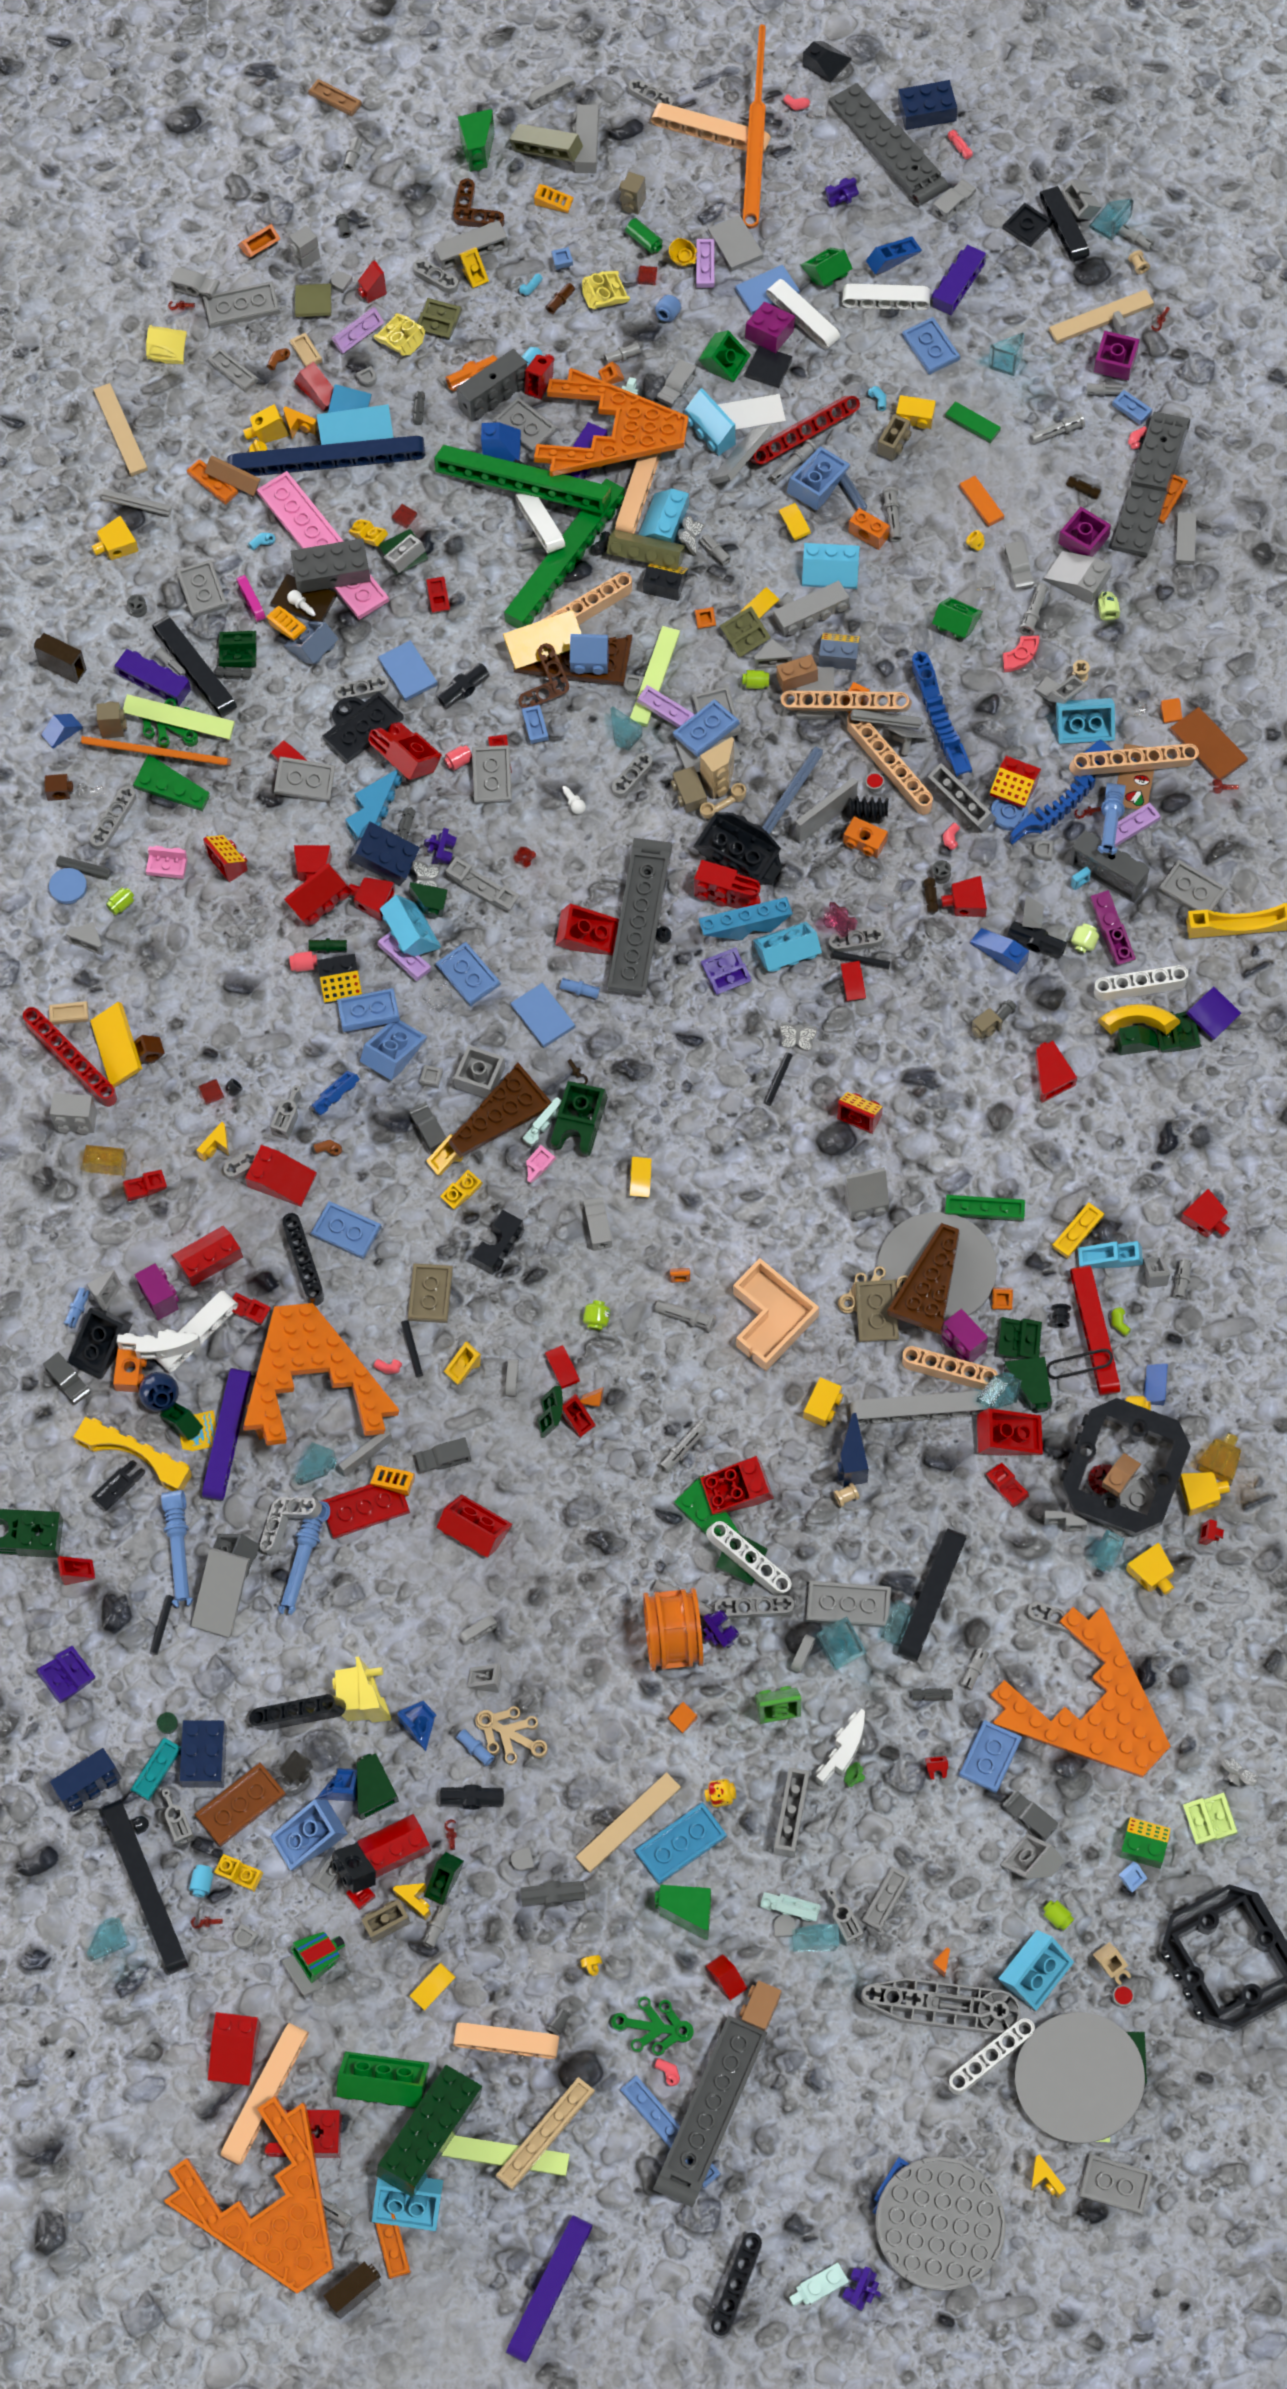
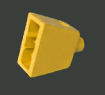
M275 404L251 416L252 426L243 430L247 440L257 436L259 441L263 443L289 436L285 423Z
M121 516L98 530L99 542L91 546L96 556L106 552L110 560L139 551L135 538Z
M1212 1472L1183 1473L1180 1475L1179 1482L1188 1516L1218 1506L1221 1500L1220 1494L1230 1492L1228 1481L1216 1482L1215 1475Z
M1159 1542L1127 1564L1126 1571L1147 1591L1152 1592L1159 1587L1164 1595H1167L1175 1588L1169 1581L1173 1577L1174 1569Z

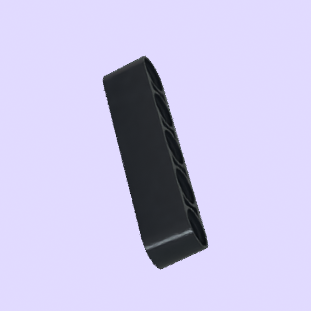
M1055 186L1040 191L1041 202L1049 219L1053 221L1052 225L1070 261L1073 262L1088 257L1090 255L1088 245L1059 187Z
M288 1213L283 1217L282 1223L308 1303L318 1306L324 1301V1293L300 1218L295 1213ZM296 1223L294 1227H288V1224ZM295 1240H302L300 1244L293 1243ZM301 1257L308 1258L306 1261H299ZM308 1274L313 1275V1277L310 1279L304 1278ZM312 1292H319L317 1296H310Z
M325 1694L256 1708L250 1713L249 1721L251 1725L260 1729L274 1730L339 1717L344 1714L346 1703L338 1697Z
M751 2232L744 2236L712 2319L711 2331L718 2339L726 2338L731 2332L761 2252L762 2240L756 2233ZM750 2239H755L758 2242V2246L755 2249H749L746 2246V2242ZM741 2260L750 2262L751 2265L747 2270L739 2268L738 2263ZM735 2280L743 2284V2287L738 2291H734L730 2287V2284ZM731 2301L734 2303L735 2308L727 2312L722 2306L725 2302ZM718 2322H724L727 2325V2329L719 2333L715 2330V2325Z

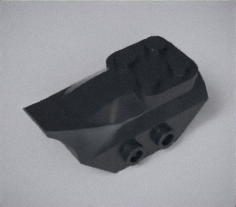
M715 812L693 846L702 856L709 860L738 870V873L753 878L759 883L772 885L783 868L779 859L781 847L762 826L747 821L744 816L734 813Z

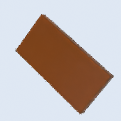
M1200 707L1170 727L1172 734L1182 744H1193L1198 748L1199 754L1196 759L1218 782L1248 762L1247 756Z
M260 1762L194 1815L221 1847L286 1796V1793Z

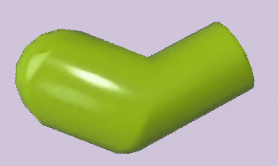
M1118 1307L1113 1309L1111 1313V1325L1126 1337L1130 1333L1131 1328L1123 1323L1125 1311L1123 1308Z

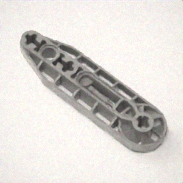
M903 1978L869 1984L863 1988L861 1993V2000L865 2006L902 2023L1000 2035L1006 2031L1002 2023L1006 2022L1009 2029L1019 2021L1021 2015L1017 1999L1008 1992L996 1989ZM900 1983L915 1984L914 1989L898 1988L895 1986ZM917 1984L936 1986V1992L917 1990ZM938 1987L957 1989V1995L938 1993ZM959 1991H976L978 1992V1998L959 1995ZM870 1992L874 1993L875 1997L873 2000L869 1999ZM981 1992L988 1993L983 1998H980ZM881 1993H884L883 2002H880ZM894 1994L899 2000L896 2003H890L887 1997ZM903 1996H905L904 2005L902 2004ZM912 1998H917L916 2005H912ZM1010 1998L1011 2000L1006 2004L1005 2001ZM939 2000L970 2004V2007L961 2006V2004L939 2003ZM973 2005L979 2006L978 2014L973 2013ZM938 2006L939 2008L943 2009L948 2008L961 2011V2009L969 2010V2013L938 2009ZM997 2009H1001V2016H997ZM1009 2011L1018 2013V2017L1008 2016ZM892 2012L912 2013L911 2019L901 2018L892 2014ZM914 2014L933 2016L932 2022L914 2020L913 2017ZM935 2016L953 2018L954 2025L935 2022ZM956 2019L975 2021V2027L956 2025ZM978 2022L981 2023L983 2028H977Z

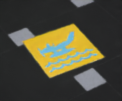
M214 1411L194 1414L203 1428L193 1439L187 1440L180 1436L183 1450L196 1451L210 1448L213 1445L217 1428Z

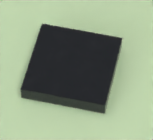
M1024 202L1003 224L1002 229L1031 247L1050 228L1053 221Z
M758 346L747 369L746 377L779 388L792 362V356L778 351L774 353Z

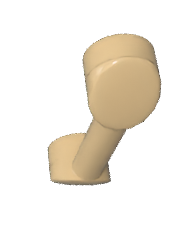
M741 783L734 784L731 787L732 795L716 805L710 802L703 803L700 806L701 816L711 819L715 812L721 811L734 802L744 800L746 797L745 785Z

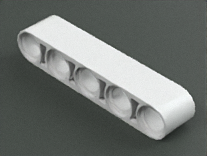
M779 279L766 290L769 299L780 309L795 315V323L822 348L828 349L840 339L841 336L838 330L784 280Z
M846 284L843 286L842 304L847 308L927 310L930 307L931 291L926 286Z
M522 493L516 494L515 498L518 507L546 552L549 554L564 548L565 541L539 497Z
M1177 965L1102 977L1095 982L1094 997L1099 1001H1109L1179 990L1184 988L1187 983L1188 970L1184 966ZM1175 976H1181L1182 979H1177ZM1156 979H1162L1163 982H1158ZM1137 982H1143L1144 985H1139ZM1118 985H1124L1126 987L1120 988L1118 987ZM1099 988H1106L1107 990L1101 991Z
M221 1291L178 1333L186 1331L196 1333L199 1336L201 1345L233 1314L232 1310L237 1309L238 1303L225 1291ZM198 1347L183 1354L155 1360L171 1373Z
M718 1521L707 1529V1538L773 1595L779 1596L790 1590L791 1579L726 1523ZM715 1527L721 1530V1537L715 1535ZM730 1541H734L737 1544V1550H733L730 1547ZM746 1554L751 1555L753 1559L752 1563H748L746 1561ZM761 1567L768 1570L767 1577L762 1575ZM777 1580L783 1583V1590H780L777 1587Z
M1027 2018L1020 2019L956 2070L949 2079L950 2091L956 2095L965 2093L1021 2048L1035 2030L1033 2022ZM1027 2026L1030 2029V2033L1026 2035L1020 2033L1019 2027ZM1011 2039L1014 2046L1007 2048L1003 2045L1002 2041ZM993 2052L997 2055V2059L989 2061L986 2058V2054ZM976 2065L981 2069V2072L979 2074H972L969 2068ZM958 2078L963 2080L964 2086L961 2088L955 2087L953 2080Z

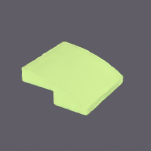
M1225 1793L1207 1799L1201 1798L1183 1805L1196 1845L1238 1834Z

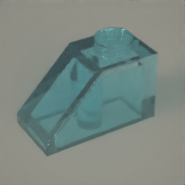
M612 706L610 712L614 742L618 747L629 751L642 737V726Z
M1009 1372L993 1376L977 1397L976 1402L990 1409L1017 1403L1022 1380L1014 1377V1374Z
M312 1442L295 1477L297 1484L304 1485L328 1475L330 1469L333 1470L337 1462L334 1450Z
M1106 1530L1093 1557L1092 1563L1095 1564V1567L1102 1571L1107 1570L1111 1572L1122 1553L1125 1539Z
M115 1917L108 1918L103 1922L104 1924L99 1925L87 1951L91 1962L130 1946L129 1939L119 1917L116 1919Z
M817 1924L792 1930L793 1952L835 1951L839 1946L838 1924Z

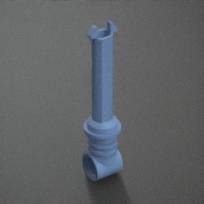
M1107 783L1105 799L1101 806L1105 822L1102 844L1098 846L1100 853H1111V855L1117 853V848H1115L1118 818L1125 812L1123 801L1126 785Z
M183 1490L162 1493L161 1502L166 1517L164 1533H167V1536L170 1538L175 1591V1600L172 1603L179 1608V1601L187 1600V1605L190 1606L193 1598L189 1597L184 1540L189 1530V1526L185 1522L184 1512L187 1506L186 1496Z
M318 1501L322 1504L321 1513L316 1518L304 1519L300 1531L296 1533L299 1545L281 1606H278L279 1613L281 1614L284 1613L285 1608L289 1609L288 1614L290 1615L296 1610V1601L312 1548L320 1543L319 1533L322 1528L321 1524L330 1516V1506L327 1502Z

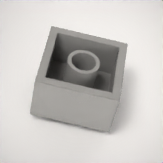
M468 1045L454 1076L455 1088L487 1098L498 1085L505 1069L504 1057Z
M53 1093L50 1116L55 1129L59 1132L68 1133L73 1131L80 1134H88L95 1131L97 1109L92 1096Z

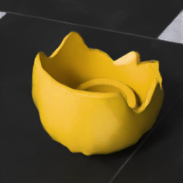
M684 238L675 239L669 246V255L672 261L678 266L695 264L697 249L694 244Z

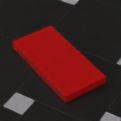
M395 1476L393 1484L397 1483V1476ZM390 1477L385 1482L389 1483ZM371 1484L322 1500L330 1506V1516L327 1522L333 1539L410 1513L403 1494Z

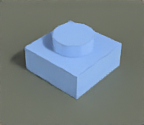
M1134 1861L1119 1874L1122 1882L1131 1892L1135 1891L1147 1879L1140 1866Z

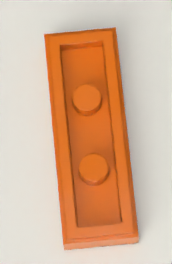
M199 459L187 469V474L226 505L238 494V490L206 474L207 465Z
M1173 475L1159 523L1164 525L1186 487L1188 480Z
M976 476L959 484L960 489L988 527L1004 519V514Z
M390 2213L392 2219H395V2215ZM375 2223L389 2279L411 2274L399 2226Z

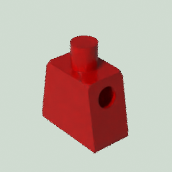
M538 354L526 368L525 394L538 399L543 398L548 388L549 379H553L555 359L552 355L546 354L542 356Z
M294 845L297 873L300 881H306L323 866L331 862L332 853L330 845Z
M981 876L953 883L951 885V895L941 896L942 907L953 906L955 916L986 917L987 906Z
M365 877L360 886L350 884L349 886L353 891L349 895L354 896L355 907L371 917L382 921L383 914L380 908L393 897L395 893L394 882Z
M1209 1189L1182 1213L1181 1222L1205 1237H1209L1214 1231L1225 1237L1231 1230L1224 1223L1228 1215L1227 1210Z

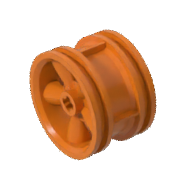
M691 1588L690 1592L687 1593L685 1589L666 1592L656 1591L653 1593V1596H649L648 1592L643 1593L646 1639L651 1671H656L658 1666H661V1670L679 1667L689 1668L693 1667V1663L703 1666L702 1631L696 1589Z

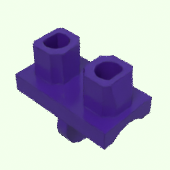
M854 177L842 179L839 185L835 187L832 185L825 187L826 196L831 208L844 201L849 204L852 202V197L859 194L856 186L857 181Z
M443 828L437 840V836L434 834L431 835V838L424 840V846L428 848V853L432 854L433 850H435L431 864H449L453 854L445 851L444 847L453 849L457 837L448 834L449 829Z
M719 1610L714 1614H707L703 1617L709 1627L707 1626L703 1629L707 1634L703 1639L705 1643L711 1641L714 1646L721 1643L724 1648L727 1646L730 1648L734 1645L733 1641L740 1634L734 1626H730L726 1630L721 1626V1624L728 1620L723 1610Z
M866 2266L864 2269L854 2268L851 2279L858 2283L855 2290L847 2287L842 2297L855 2309L862 2311L866 2302L871 2304L874 2297L880 2298L882 2295L877 2291L879 2283L875 2281L877 2274Z

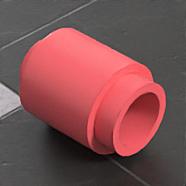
M467 745L459 746L445 754L444 763L448 769L451 768L455 771L470 762L472 753Z
M312 951L294 953V955L289 956L291 971L314 970V966H318L317 955H313Z

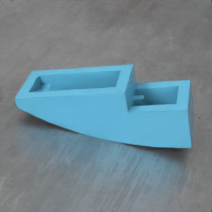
M1116 1241L1078 1248L1080 1267L1091 1265V1268H1120L1143 1265L1142 1246L1138 1241L1118 1244Z

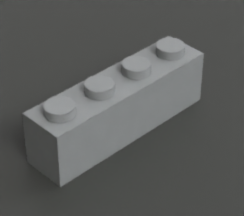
M577 105V112H574V123H576V126H573V133L579 135L583 148L575 161L572 162V166H575V173H597L598 105Z
M500 221L491 222L480 228L472 229L469 232L461 235L458 234L450 239L433 244L434 255L441 269L445 271L461 265L462 261L459 254L473 247L477 248L480 257L507 248V235Z
M836 581L773 610V620L783 637L793 635L802 628L810 627L815 622L826 620L837 612L845 611L849 607V596L840 581Z
M942 763L928 775L983 832L997 819Z
M789 1767L774 1846V1854L795 1858L810 1771Z

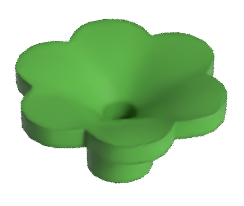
M854 1762L853 1765L847 1768L844 1782L847 1783L848 1787H853L865 1779V1775L862 1774L863 1767L860 1766L859 1762Z

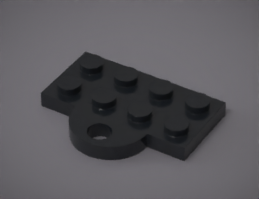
M379 691L366 702L356 697H347L335 704L332 710L335 726L323 735V740L341 758L349 763L371 745L369 742L371 730L383 728L388 732L390 725L400 722L404 719V716ZM344 706H348L350 708V710L347 712L340 711V709Z

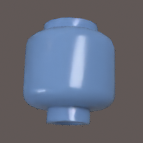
M664 295L655 307L658 318L666 322L673 321L681 311V303L673 295Z

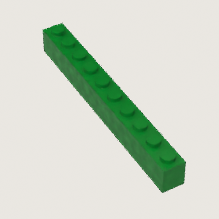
M443 445L434 457L435 472L601 514L605 512L612 501L611 486L564 474L552 477L548 470L447 445Z
M607 478L603 481L602 484L611 486L612 498L605 512L601 514L585 509L581 510L562 535L565 547L551 552L545 557L504 611L505 622L517 629L533 623L534 617L537 613L542 612L546 601L550 600L556 588L563 584L568 572L571 573L578 559H582L587 547L594 543L596 535L601 533L605 528L606 522L613 518L618 506H622L625 497L623 487Z

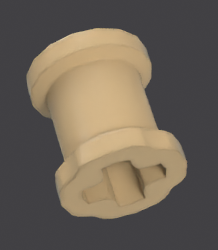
M1141 250L1134 251L1128 257L1129 262L1133 263L1135 272L1138 275L1145 273L1150 268V264L1145 261Z
M1077 660L1073 664L1072 675H1075L1085 683L1088 680L1089 663L1085 660Z
M849 1483L848 1487L840 1491H833L840 1507H844L845 1503L853 1499H860L853 1483Z

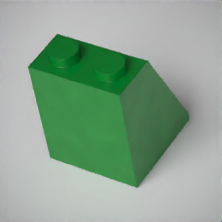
M492 109L458 116L460 140L470 172L487 168L495 135Z
M660 1885V1891L655 1893V1909H659V1915L698 1937L708 1940L711 1888Z

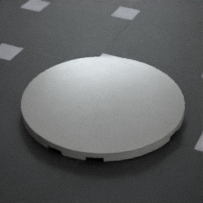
M942 1212L923 1213L900 1223L885 1239L878 1257V1266L883 1267L886 1271V1276L881 1280H895V1283H897L899 1277L909 1276L940 1224L943 1223L959 1229L960 1235L944 1322L961 1308L969 1316L977 1312L985 1304L994 1288L997 1262L993 1247L985 1234L977 1226L962 1217ZM878 1270V1276L883 1275L884 1272Z
M1073 2012L1058 2015L1047 2020L1037 2027L1033 2034L1025 2041L1016 2063L1015 2085L1019 2101L1025 2113L1039 2129L1061 2141L1086 2144L1109 2138L1130 2122L1138 2110L1143 2097L1145 2072L1138 2048L1131 2037L1120 2026L1100 2015Z
M930 2157L918 2160L902 2168L884 2188L876 2210V2234L879 2246L886 2260L904 2279L925 2289L949 2291L972 2284L992 2267L1004 2244L1006 2232L1005 2212L996 2189L988 2178L983 2176L975 2167L958 2159Z

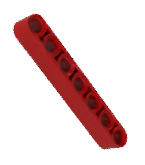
M843 396L766 440L749 461L753 464H764L856 412L860 407L859 399L856 396ZM848 400L852 403L850 409L847 407ZM833 408H835L837 412L835 417L832 416ZM818 417L821 418V425H820V426H818V424H817V418H818ZM803 426L806 427L805 434H803L801 431ZM788 434L791 435L790 443L786 440ZM772 443L776 444V450L774 452L771 449ZM758 451L761 453V458L759 461L756 458V453Z
M28 1007L23 1012L25 1025L35 1037L102 1105L107 1107L114 1105L117 1101V1095L113 1085L37 1008ZM32 1017H37V1018H36L35 1020H33V1021H30V1020H29V1019L32 1018ZM43 1030H49L46 1033H41ZM61 1042L60 1045L53 1046L55 1043ZM68 1055H74L72 1058H66ZM80 1068H86L84 1071H78ZM98 1080L96 1084H91L92 1081ZM106 1093H111L108 1097L103 1096Z
M1091 1265L1071 1268V1280L1088 1351L1108 1349L1112 1352ZM1107 1352L1090 1354L1092 1367L1107 1364L1110 1360V1355ZM1113 1357V1361L1108 1367L1093 1370L1100 1396L1120 1393L1121 1391Z

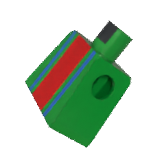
M321 1932L293 1942L290 1951L312 1984L338 1963L340 1957L338 1950L344 1948L345 1943L340 1936L330 1940L325 1932Z

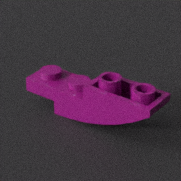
M1109 890L1090 896L1098 927L1117 966L1136 960Z

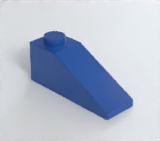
M911 236L875 247L865 261L876 275L888 271L917 255L922 249Z
M981 928L970 941V944L1015 974L1028 961V949L1012 939Z

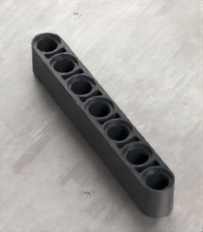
M167 615L154 623L152 627L156 635L173 657L176 658L179 665L186 670V674L217 714L223 717L236 709L237 704L170 616Z
M947 1528L900 1643L898 1655L917 1662L967 1535Z

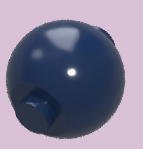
M151 1373L140 1384V1400L149 1410L155 1412L166 1411L173 1407L178 1400V1384L167 1373Z

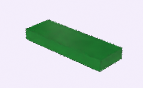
M956 401L945 414V418L989 443L1001 431L1000 426Z

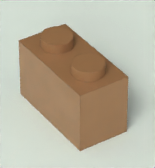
M808 655L777 665L776 677L782 691L786 692L818 681V668L812 655Z
M758 1980L756 1986L752 1985L749 1990L748 1997H750L748 2005L744 2004L739 2015L742 2017L741 2020L766 2032L782 1995V1990Z

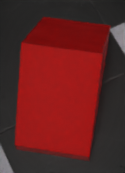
M576 1394L563 1403L561 1417L580 1438L596 1426Z
M57 1557L60 1577L64 1585L95 1579L92 1559Z
M724 1954L706 1965L707 1970L730 2001L748 1989L736 1967Z

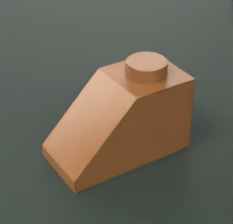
M1123 1453L1103 1480L1102 1487L1119 1498L1141 1466V1463Z

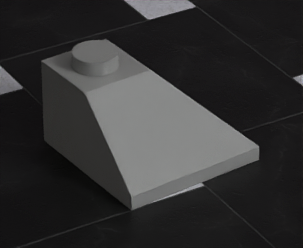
M1026 1834L1001 1863V1866L1026 1879L1052 1877L1064 1863V1859L1051 1844Z

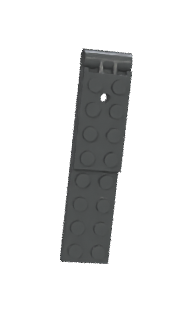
M858 83L829 98L828 104L907 192L917 206L948 189V183L941 176V172L899 125L895 126Z
M1160 412L1153 413L1111 545L1112 550L1148 556L1189 430L1190 418Z
M634 838L607 986L608 990L646 995L670 864L672 842Z
M728 2015L653 2190L693 2208L767 2032ZM690 2159L692 2164H686L685 2160Z

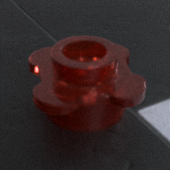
M520 847L517 855L514 856V861L522 863L524 867H529L532 859L536 857V853L528 847Z

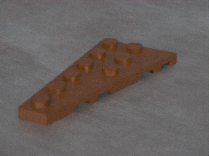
M633 634L626 635L624 638H609L608 674H577L571 672L570 651L557 655L567 679L624 686ZM554 657L553 659L548 658V661H544V662H545V664H547L548 662L553 661V660H556V659H555V657ZM541 661L517 670L514 668L515 673L547 676ZM552 664L549 666L548 671L551 674H557L559 667Z
M517 1062L512 1071L504 1077V1080L495 1087L480 1104V1107L472 1113L467 1122L450 1138L448 1144L461 1158L542 1114L552 1102Z
M943 1223L940 1224L888 1308V1316L942 1335L960 1235L959 1229Z

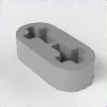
M246 1151L226 1162L223 1168L225 1176L230 1180H236L247 1174L252 1163L250 1164L246 1159L250 1158L254 1161L256 1153ZM233 1167V1169H236V1172H231L229 1168Z
M508 1359L506 1396H516L518 1359Z
M492 1615L487 1616L464 1630L460 1634V1638L465 1645H469L493 1631L498 1626V1623Z
M807 1634L804 1636L793 1660L791 1670L798 1673L802 1672L816 1638Z

